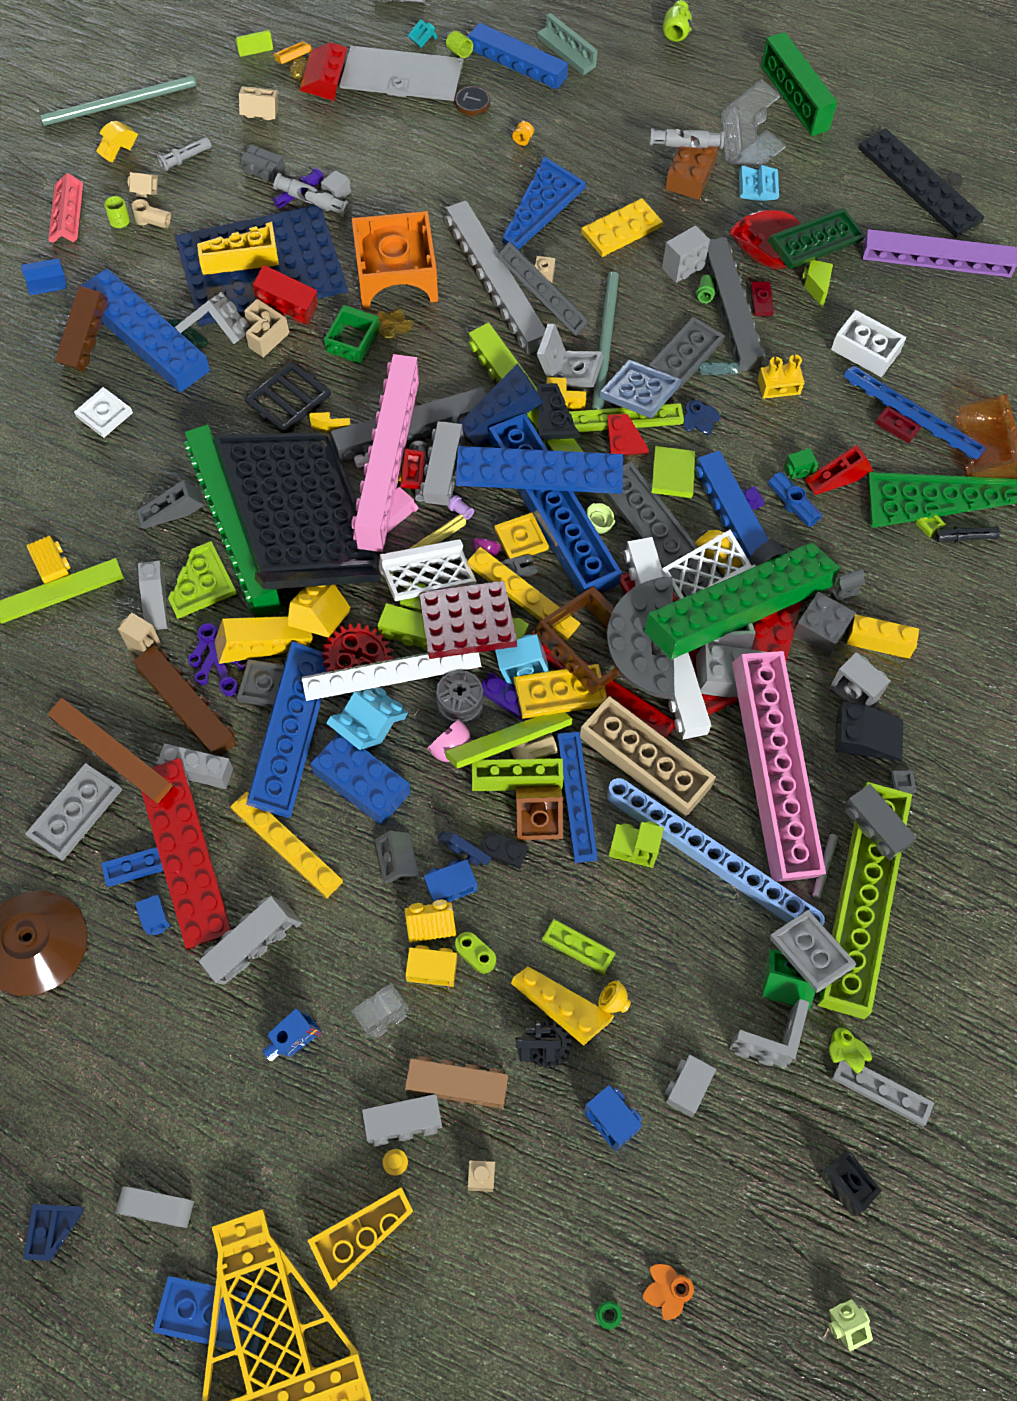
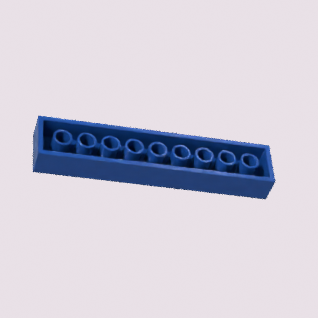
M525 413L489 427V443L492 448L547 450ZM517 489L530 513H533L543 535L579 595L592 586L602 593L620 585L622 572L573 491Z

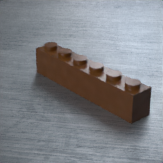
M152 646L134 659L133 663L137 671L209 754L221 757L237 745L234 739L236 734L229 725L224 726L221 721L223 719L215 709L211 711L208 708L209 703L202 694L198 696L194 692L196 690L195 686L189 679L185 681L181 677L183 673L177 665L172 666L168 662L170 658L163 650L159 652L155 646Z

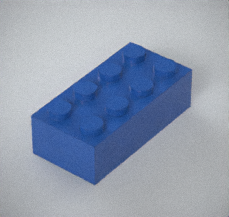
M339 733L311 763L314 775L381 826L411 793L409 782L365 749L359 750Z

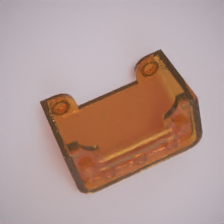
M1008 393L958 407L960 414L956 416L958 427H963L965 435L987 448L979 459L969 458V465H965L968 477L1017 479V431Z

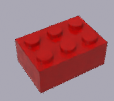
M265 265L262 266L253 284L255 300H260L283 316L286 314L292 317L299 324L305 323L308 325L318 306L317 290Z

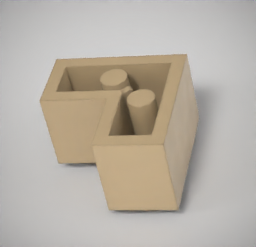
M256 299L244 310L246 321L250 327L246 332L249 348L264 358L289 334L286 317Z

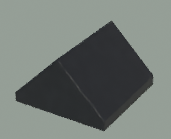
M848 1149L819 1173V1176L851 1216L862 1213L881 1193V1189Z

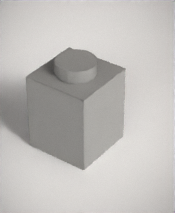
M337 170L321 182L322 192L332 194L334 198L343 200L351 193L349 178Z

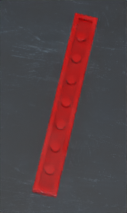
M541 642L548 665L555 670L567 669L558 658L553 656L546 645ZM611 681L605 686L607 698L610 696L665 739L674 730L675 721L626 688L615 681Z

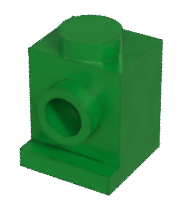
M809 448L788 455L784 464V471L791 479L796 477L802 478L807 474H810V476L814 474L819 464Z

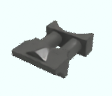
M864 570L849 571L846 575L839 577L836 582L839 588L832 591V599L839 602L850 596H859L860 590L858 587H861L866 582Z

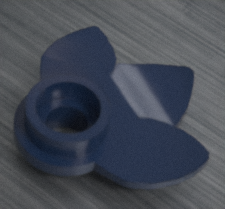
M690 400L686 404V415L683 422L685 430L690 432L696 428L703 434L710 435L713 422L720 420L718 411L712 406L703 405L699 400Z

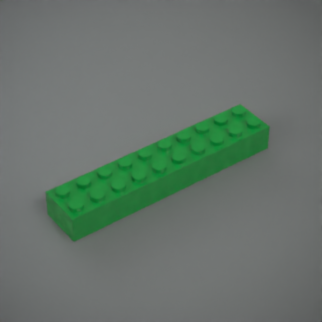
M209 425L186 431L187 440L183 442L188 452V457L191 465L194 467L197 480L200 482L203 495L206 497L209 510L220 532V537L226 547L230 562H232L234 572L240 582V587L246 597L250 612H255L257 618L282 611L277 590H263L254 580L257 570L213 444L214 437Z
M811 542L648 613L644 632L672 660L834 586L840 567Z

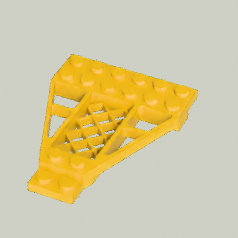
M264 1209L213 1226L212 1231L218 1251L217 1279L202 1401H209L214 1362L233 1355H237L239 1358L247 1393L228 1401H372L359 1351L273 1236H271ZM277 1263L279 1272L268 1266ZM261 1269L255 1282L242 1276ZM265 1270L278 1276L271 1291L258 1285ZM289 1273L295 1276L324 1315L323 1318L307 1324L300 1322L288 1277ZM235 1278L233 1284L230 1287L228 1280ZM239 1279L252 1285L245 1300L232 1294ZM280 1280L282 1281L286 1299L274 1293ZM255 1288L269 1295L262 1309L248 1303ZM223 1297L236 1348L231 1352L215 1357L219 1310ZM272 1297L285 1303L278 1318L265 1312ZM233 1299L243 1304L238 1315L235 1311ZM246 1306L259 1313L252 1328L239 1321ZM287 1308H289L293 1327L281 1321ZM262 1316L276 1322L269 1337L255 1330ZM328 1321L348 1347L351 1354L350 1356L315 1368L311 1364L304 1331L309 1327ZM279 1324L293 1331L286 1346L272 1339ZM240 1327L250 1332L245 1342H243ZM253 1334L266 1341L259 1356L246 1349ZM295 1334L300 1354L289 1349ZM269 1343L283 1350L276 1365L262 1358ZM286 1352L300 1359L293 1374L279 1367ZM247 1355L257 1360L252 1371L250 1370ZM260 1362L274 1369L266 1384L253 1377ZM303 1362L305 1372L296 1375ZM277 1371L289 1377L270 1385ZM254 1383L263 1388L255 1390Z

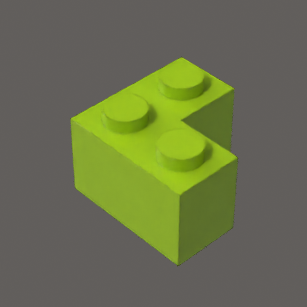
M651 821L641 822L639 829H635L630 824H617L609 857L653 868L659 852L664 827H660L659 824Z

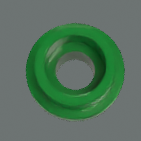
M605 1301L598 1306L596 1319L599 1325L605 1329H614L621 1323L622 1311L617 1303ZM606 1310H611L614 1314L613 1319L610 1321L604 1317Z

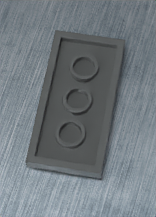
M692 317L649 364V367L681 379L678 388L681 389L724 341L725 335Z

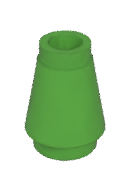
M709 275L701 277L696 292L698 300L702 303L712 301L715 296L712 278Z

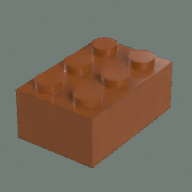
M680 146L668 171L665 190L700 200L716 163L719 147L693 148Z

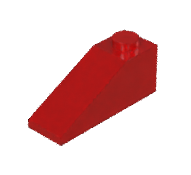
M855 445L806 478L805 481L813 493L818 495L856 482L873 471L867 457L858 445Z

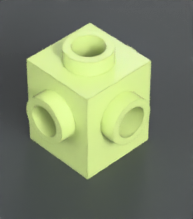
M852 1299L829 1310L832 1321L829 1323L831 1332L836 1339L840 1338L849 1351L873 1340L869 1326L870 1320L866 1311L862 1307L858 1308Z

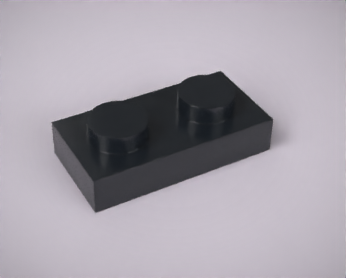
M486 830L478 849L492 859L520 870L529 846Z

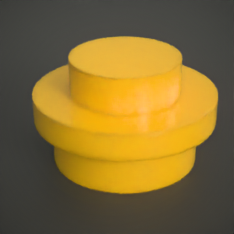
M392 1149L385 1154L383 1167L388 1174L398 1176L407 1169L408 1158L403 1151Z

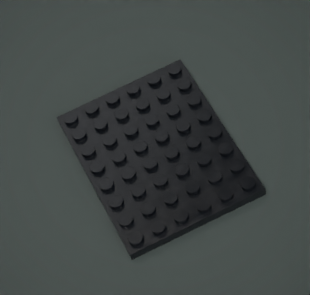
M330 432L214 435L213 444L257 572L378 567L379 560L376 552L358 549L357 540H354L355 529H352V519L358 513L356 511V499Z

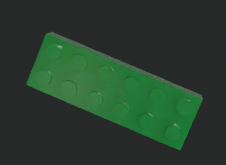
M786 32L767 37L760 67L810 136L829 131L837 106L836 98L833 97L827 86L824 85L818 74L815 73Z

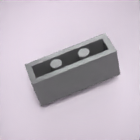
M871 784L849 798L844 805L847 815L860 825L863 834L867 838H871L876 844L879 853L886 856L889 861L908 848L917 838Z

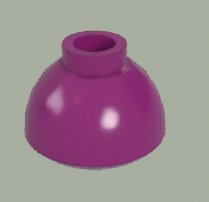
M475 538L472 541L474 553L481 547L495 557L501 548L498 542Z

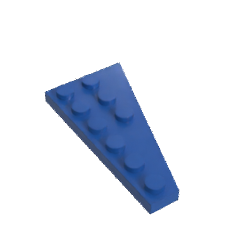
M544 156L542 164L538 167L533 181L530 182L521 200L520 207L517 208L513 220L509 223L502 237V243L507 245L508 242H511L519 250L586 188V182Z

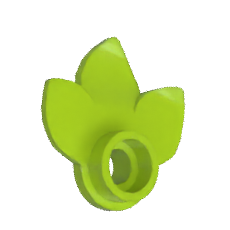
M837 1028L833 1032L832 1043L829 1045V1054L832 1061L835 1063L844 1060L859 1074L865 1065V1061L872 1060L870 1050L862 1041L854 1038L853 1034L845 1028Z

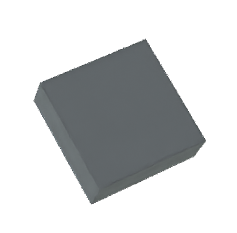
M913 770L890 771L892 789L910 794L916 792Z

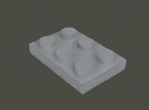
M809 910L770 935V940L816 993L855 968L856 962Z

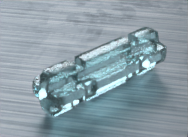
M702 363L700 365V373L702 375H709V373L711 375L738 374L739 371L738 363H730V365L728 363H712L711 365L709 363Z

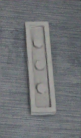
M842 1060L838 1062L832 1076V1080L922 1127L926 1125L934 1106V1102L865 1066L858 1074Z

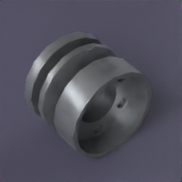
M461 670L449 672L441 678L437 685L436 695L437 709L442 720L451 726L460 719L466 727L478 721L483 710V688L481 681L474 674Z

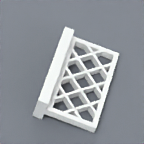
M729 530L662 568L661 572L664 577H672L668 570L671 568L681 570L679 580L672 578L673 592L677 599L680 600L684 598L681 593L682 585L692 588L691 594L696 593V590L705 589L704 587L697 586L699 576L709 578L708 587L756 566L755 564L751 566L733 533ZM725 537L731 543L730 550L720 548L721 541ZM706 548L715 550L713 560L703 557ZM719 552L729 555L727 564L717 562ZM733 556L739 558L744 566L741 568L731 566ZM689 558L698 560L696 570L686 567ZM702 562L712 564L710 574L700 571ZM716 566L726 569L724 578L714 576ZM685 571L695 574L693 584L683 581Z
M460 539L380 554L379 570L381 575L385 576L394 601L419 597V593L476 585L473 572L467 566V559L462 551L463 544ZM460 560L461 564L457 566L450 563V561ZM435 564L442 565L439 570L430 567V565ZM447 567L454 570L455 573L451 576L444 573V569ZM415 568L422 569L419 574L410 571V569ZM426 571L435 575L432 580L423 576ZM394 572L402 573L399 578L390 575V573ZM461 573L466 575L468 579L461 580L456 577ZM407 575L415 580L411 584L404 581L403 578ZM441 577L448 580V583L441 584L436 581ZM421 581L428 584V587L420 588L416 585ZM398 585L408 588V590L398 593L396 588Z

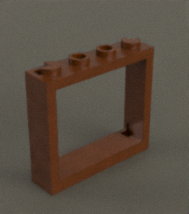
M594 586L541 620L534 632L535 635L537 634L540 642L546 645L553 656L558 658L592 695L620 676V671L615 667L599 679L552 628L586 606L608 629L614 607Z

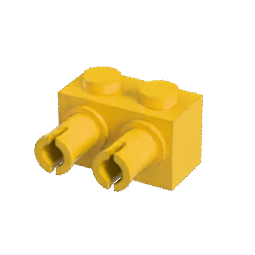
M791 355L789 363L782 365L783 361L781 358L776 357L774 362V357H772L769 366L760 369L757 380L763 399L801 394L804 379L800 368L802 358L799 355H795V358Z

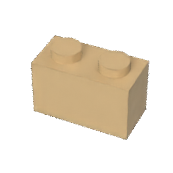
M241 87L239 92L240 115H245L247 118L262 117L265 120L276 118L278 112V90Z
M131 613L120 623L118 630L127 648L140 656L152 646H155L157 649L161 647V642L153 625L137 615Z

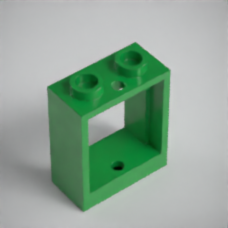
M343 305L324 338L326 352L346 358L349 361L362 363L380 330L379 316ZM346 325L367 331L358 348L337 341Z

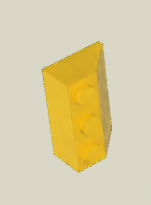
M335 585L304 587L290 602L287 626L329 637L350 612L351 607Z

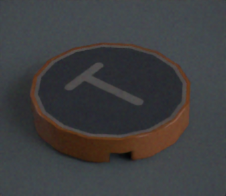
M467 86L456 93L455 105L460 113L467 116H477L478 113L482 112L483 114L488 110L490 96L485 89L479 86Z

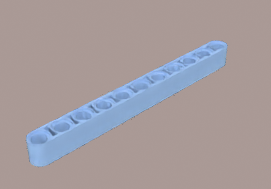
M617 778L610 782L607 798L613 805L640 823L651 821L659 824L660 827H664L663 839L779 918L789 923L809 910L823 926L825 922L823 914L803 899L626 780ZM620 789L623 791V794L617 795L613 790ZM632 802H640L642 807H634ZM657 814L661 819L654 820L650 815ZM676 827L680 832L673 833L669 828ZM688 840H696L699 846H692ZM708 853H715L718 859H711ZM732 865L736 867L738 872H730L727 866ZM747 879H754L757 886H751ZM766 892H773L777 899H770ZM786 905L794 906L796 913L789 912Z

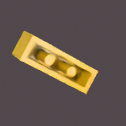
M855 614L849 626L846 645L910 659L917 647L919 628Z

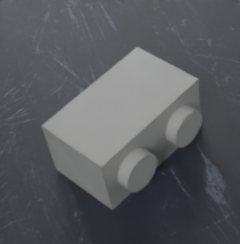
M689 1055L686 1061L681 1059L675 1071L679 1076L676 1082L670 1081L665 1091V1095L668 1096L665 1103L693 1117L716 1069L692 1055Z

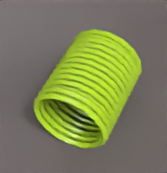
M453 31L448 35L446 40L447 48L461 58L469 57L473 51V42L458 31Z
M118 196L108 198L104 202L110 225L115 228L125 227L130 219L124 199Z

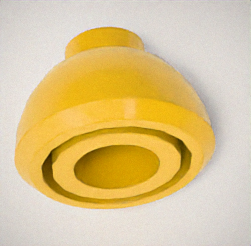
M613 981L603 989L598 1004L599 1009L604 1012L616 1013L621 1011L624 1013L630 1007L631 1001L628 999V994L623 984L619 981Z

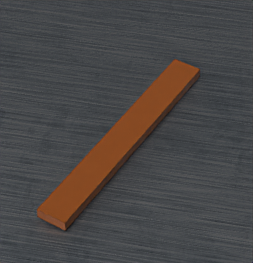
M63 698L47 713L49 717L157 804L173 787L171 783Z

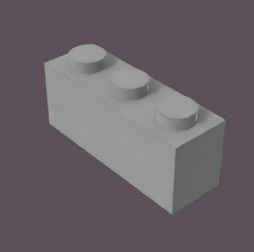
M169 744L163 745L157 765L181 758L188 780L223 789L227 788L233 771L228 758Z
M436 1094L362 1110L367 1141L369 1144L373 1143L374 1146L386 1145L389 1143V1139L398 1138L399 1141L413 1139V1134L422 1132L423 1136L437 1134L438 1129L442 1128Z

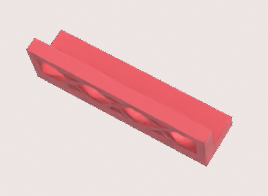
M66 173L54 186L48 240L52 243L61 236L71 242L77 240L83 182L69 173Z

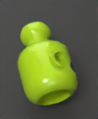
M684 0L676 1L673 7L666 12L663 22V33L670 41H682L692 30L690 27L692 14L689 11L687 2Z

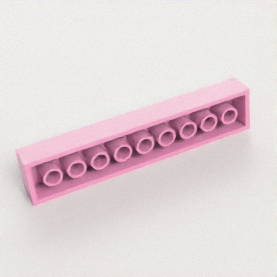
M393 354L392 362H388L387 365L388 379L385 378L383 383V391L385 393L380 396L379 402L381 411L376 413L377 428H373L372 441L374 442L373 446H369L368 458L370 459L369 463H365L364 475L366 477L365 481L362 480L360 484V493L362 495L361 498H357L356 511L358 513L352 519V529H355L354 540H357L358 549L383 552L419 385L417 357Z
M784 651L741 654L732 662L771 879L776 882L816 878L826 874Z

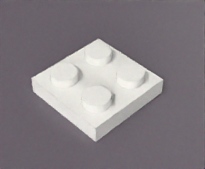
M103 387L74 413L78 419L104 438L133 412L128 405Z

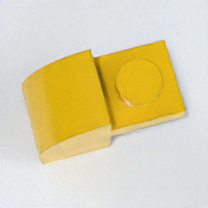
M112 121L101 129L100 134L103 138L96 152L107 161L113 163L120 147L131 150L138 133L126 124Z
M547 377L546 384H558L568 410H585V391H566L567 378Z
M709 530L696 540L695 544L699 548L724 532ZM725 537L721 541L720 548L730 550L731 543ZM706 548L704 552L707 559H714L715 550ZM719 552L717 562L727 564L729 555ZM733 556L731 566L739 568L742 563L739 558ZM718 566L722 575L725 576L726 569Z

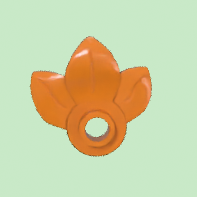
M657 1264L651 1266L649 1269L655 1282L646 1288L642 1298L652 1306L662 1307L661 1311L664 1320L674 1319L682 1313L684 1303L692 1298L694 1293L693 1283L687 1276L677 1275L675 1270L669 1265ZM677 1284L684 1285L685 1292L683 1294L676 1292Z

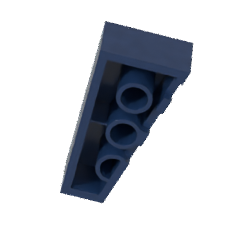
M517 363L459 423L462 424L463 430L476 447H480L489 441V427L521 414H527L543 403V400L528 376Z

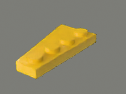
M529 966L512 979L511 984L583 1046L605 1028L614 1017V1015L600 1010L595 1004Z

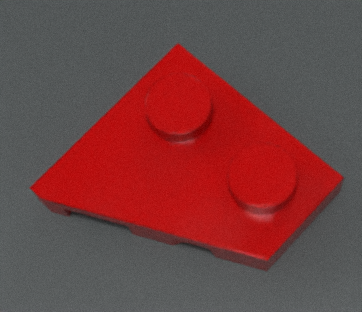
M628 414L607 416L610 454H623V456L649 453V448Z

